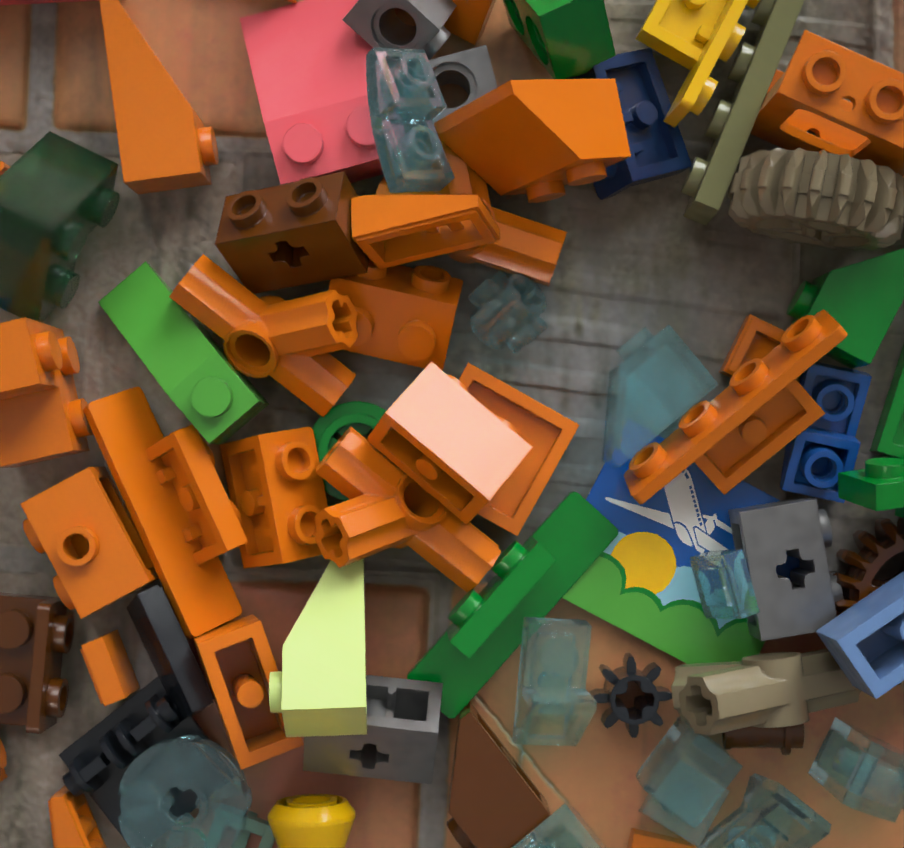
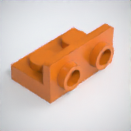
M311 427L277 431L221 444L220 449L230 500L233 501L240 512L242 529L248 540L247 543L239 546L243 568L285 564L322 555L315 541L316 522L314 517L321 510L327 508L328 503L323 478L316 473L320 462L313 429Z

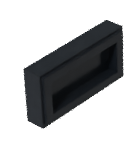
M156 585L138 593L127 606V610L167 696L173 700L181 713V716L178 717L179 722L200 713L214 703V697L162 587L159 588Z

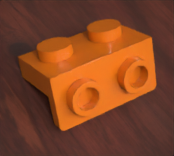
M370 259L367 273L331 279L329 290H335L342 296L348 295L358 313L356 318L358 338L351 348L344 350L424 369L430 362H433L443 371L463 281L451 277L447 271L435 266L422 265L410 268L397 265L378 269Z

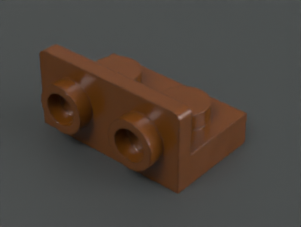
M0 592V724L26 726V733L41 734L55 725L57 717L61 718L65 713L69 685L67 679L61 678L63 653L67 654L72 646L74 618L72 615H66L67 607L59 597Z

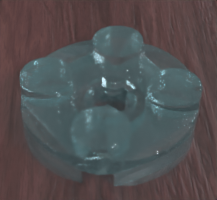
M187 734L155 744L141 753L130 764L120 783L118 795L121 794L120 809L122 815L118 817L121 833L130 848H231L239 839L246 826L247 815L252 805L253 797L251 789L247 784L246 776L232 754L211 740L202 739L198 735ZM173 787H177L183 792L190 788L196 793L198 798L195 804L199 809L196 818L187 812L179 818L172 814L170 808L174 805L175 799L170 794V791Z

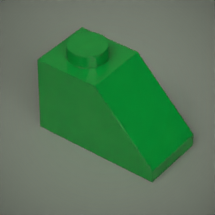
M904 248L829 271L815 278L812 284L805 280L797 289L787 308L786 314L794 318L791 324L806 315L814 316L819 311L826 310L848 333L847 337L830 350L826 356L851 369L870 365L904 300Z

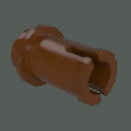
M804 723L778 728L750 726L722 733L724 750H731V748H780L782 755H790L791 748H803Z

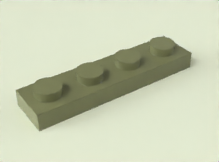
M760 0L756 6L751 22L761 27L753 45L745 42L742 43L732 64L728 79L737 82L730 102L720 99L709 120L704 135L714 139L706 160L696 157L686 176L681 193L690 196V200L683 217L706 226L719 211L805 0Z

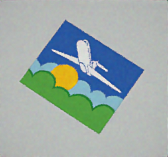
M627 419L586 498V501L618 529V535L562 598L686 664L741 661V658L759 654L765 641H760L749 634L728 510L778 502L780 500L743 480L724 495L695 463H692L655 495L640 505L631 496L624 473L629 469V463L638 451L653 442L660 444L664 438ZM787 555L786 563L776 566V573L790 580V571L800 568L799 559Z

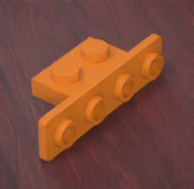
M821 310L814 316L806 315L791 324L781 337L782 343L762 359L755 358L743 364L730 378V386L710 402L707 400L701 401L691 407L680 419L679 428L660 444L658 442L650 443L635 454L629 463V469L624 473L631 496L640 505L645 503L692 463H695L724 495L825 414L796 378L843 341L848 335L845 329L826 310Z
M133 387L87 404L83 409L84 415L185 636L188 639L195 638L242 614V607L218 556L247 543L248 540L242 529L240 512L233 501L228 498L215 470L214 455L209 446L202 441L198 430L192 424L164 437L140 387Z

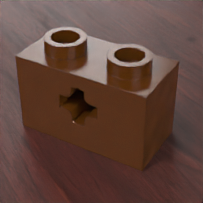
M344 171L226 196L215 245L242 284L252 293L257 294L367 273L369 258L352 239L351 198L358 195Z

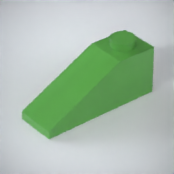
M145 261L98 303L165 393L209 444L221 445L267 407L269 403L247 377L229 363L223 349L199 321L169 297L173 291L150 264Z

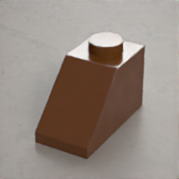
M469 702L461 710L458 718L449 791V814L452 818L446 823L462 848H511L551 816L548 803L476 708Z

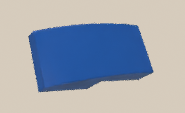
M816 362L801 374L799 383L822 408L825 414L786 445L780 482L782 490L840 503L845 502V500L838 498V472L854 470L861 442L855 436L872 376L863 371Z

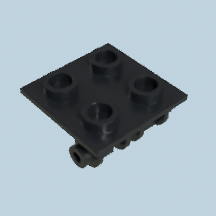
M156 677L59 754L60 758L69 768V771L62 777L67 789L75 796H80L86 791L131 848L148 847L238 775L193 717L179 722L178 717L181 716V713L173 700L167 696L159 677Z

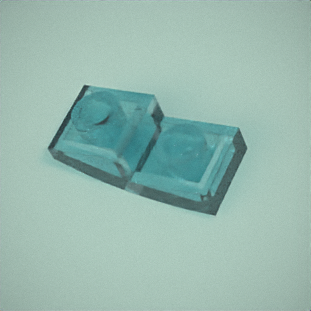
M373 47L366 54L368 105L376 150L389 192L441 191L455 177L432 121L447 105L424 49Z

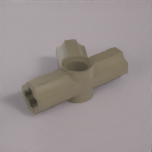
M827 648L806 653L774 652L743 657L741 661L682 664L675 667L674 682L671 685L673 706L680 714L681 721L689 722L695 734L709 736L750 726L778 728L800 725L810 720L809 713L858 702L859 694L861 693V690L852 686Z

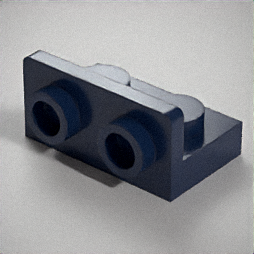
M651 48L616 54V56L593 66L592 69L582 75L567 78H615L631 157L606 167L607 177L593 182L600 200L613 197L631 186L680 174L692 165L679 126L677 125L674 128L664 122L671 103Z

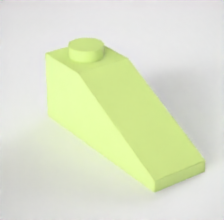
M364 559L341 568L330 560L283 644L282 671L270 672V713H282L286 737L367 735Z

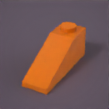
M99 0L123 182L138 195L212 185L209 166L218 165L219 163L218 147L213 127H204V123L120 1Z

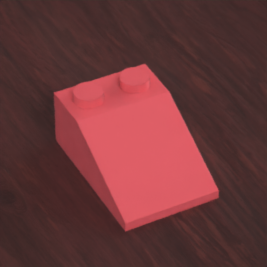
M304 0L297 2V4L293 3L239 18L262 118L280 185L296 182L304 178H314L343 171L350 183L383 175L385 172L390 173L409 168L407 149L380 54L343 21V18L358 0Z

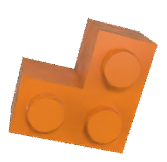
M26 317L0 323V468H17L90 451L87 436L93 435L83 412L87 402L84 398L78 399L73 374H77L80 371V363L72 338L70 336L64 337L62 329Z

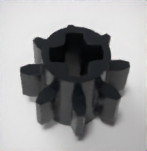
M625 653L622 667L612 671L604 664L599 666L602 675L606 679L603 689H594L589 692L592 701L608 703L610 706L601 717V721L606 728L613 726L620 719L625 722L631 737L636 738L639 732V724L649 720L658 726L663 724L660 715L657 713L659 701L672 699V692L662 686L655 687L652 683L658 678L662 670L655 662L648 664L641 671L636 668L634 657L630 653ZM634 681L645 692V695L635 697L634 707L626 708L621 699L616 697V694L626 693L628 682Z

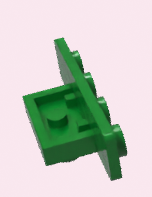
M575 491L569 492L523 545L516 540L505 549L491 568L496 575L479 594L472 589L456 604L447 617L452 624L408 672L407 679L443 683L440 711L450 719L455 718L617 537L618 529L579 493Z

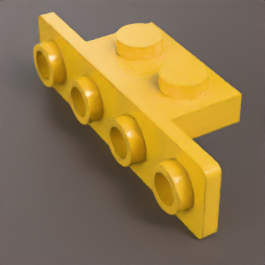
M760 0L655 1L636 40L690 70L664 119L665 123L675 128L689 111L697 116L703 111L718 84L717 80L709 76L718 58L727 62L741 41L746 27L737 22L745 6L754 9Z

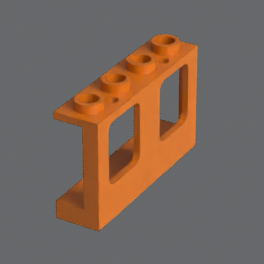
M804 30L786 71L782 72L776 69L750 134L785 150L802 148L807 151L819 152L824 149L828 153L838 155L849 154L850 157L860 160L871 159L876 165L889 166L894 172L904 177V73L808 30ZM807 131H812V132H814V133L816 134V136L813 135V134L808 133Z

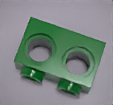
M503 0L509 24L553 79H567L582 75L592 69L593 66L616 56L604 0Z

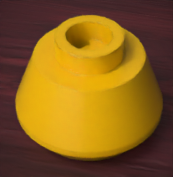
M332 794L294 795L276 801L268 813V823L278 848H345L356 817V811L343 796Z

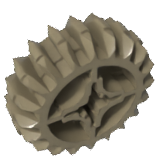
M778 147L771 151L759 150L740 158L736 173H734L730 184L728 215L739 226L748 228L752 233L768 235L770 239H781L790 243L806 244L811 247L819 246L828 247L833 250L842 248L857 251L860 248L875 250L879 247L885 248L895 244L901 238L904 224V177L894 172L889 166L876 165L871 159L860 160L850 157L849 154L838 155L828 153L824 149L819 152L807 151L802 148L785 150Z

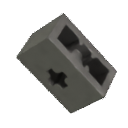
M800 497L728 510L750 635L760 641L814 633L837 617L835 602L843 599L841 585L837 583V576H833L835 572H829L825 547L832 545V529L827 512L824 509L818 510L817 499ZM787 555L798 558L800 561V568L790 571V580L776 573V566L786 563Z
M366 675L367 735L304 737L303 771L432 784L443 683Z

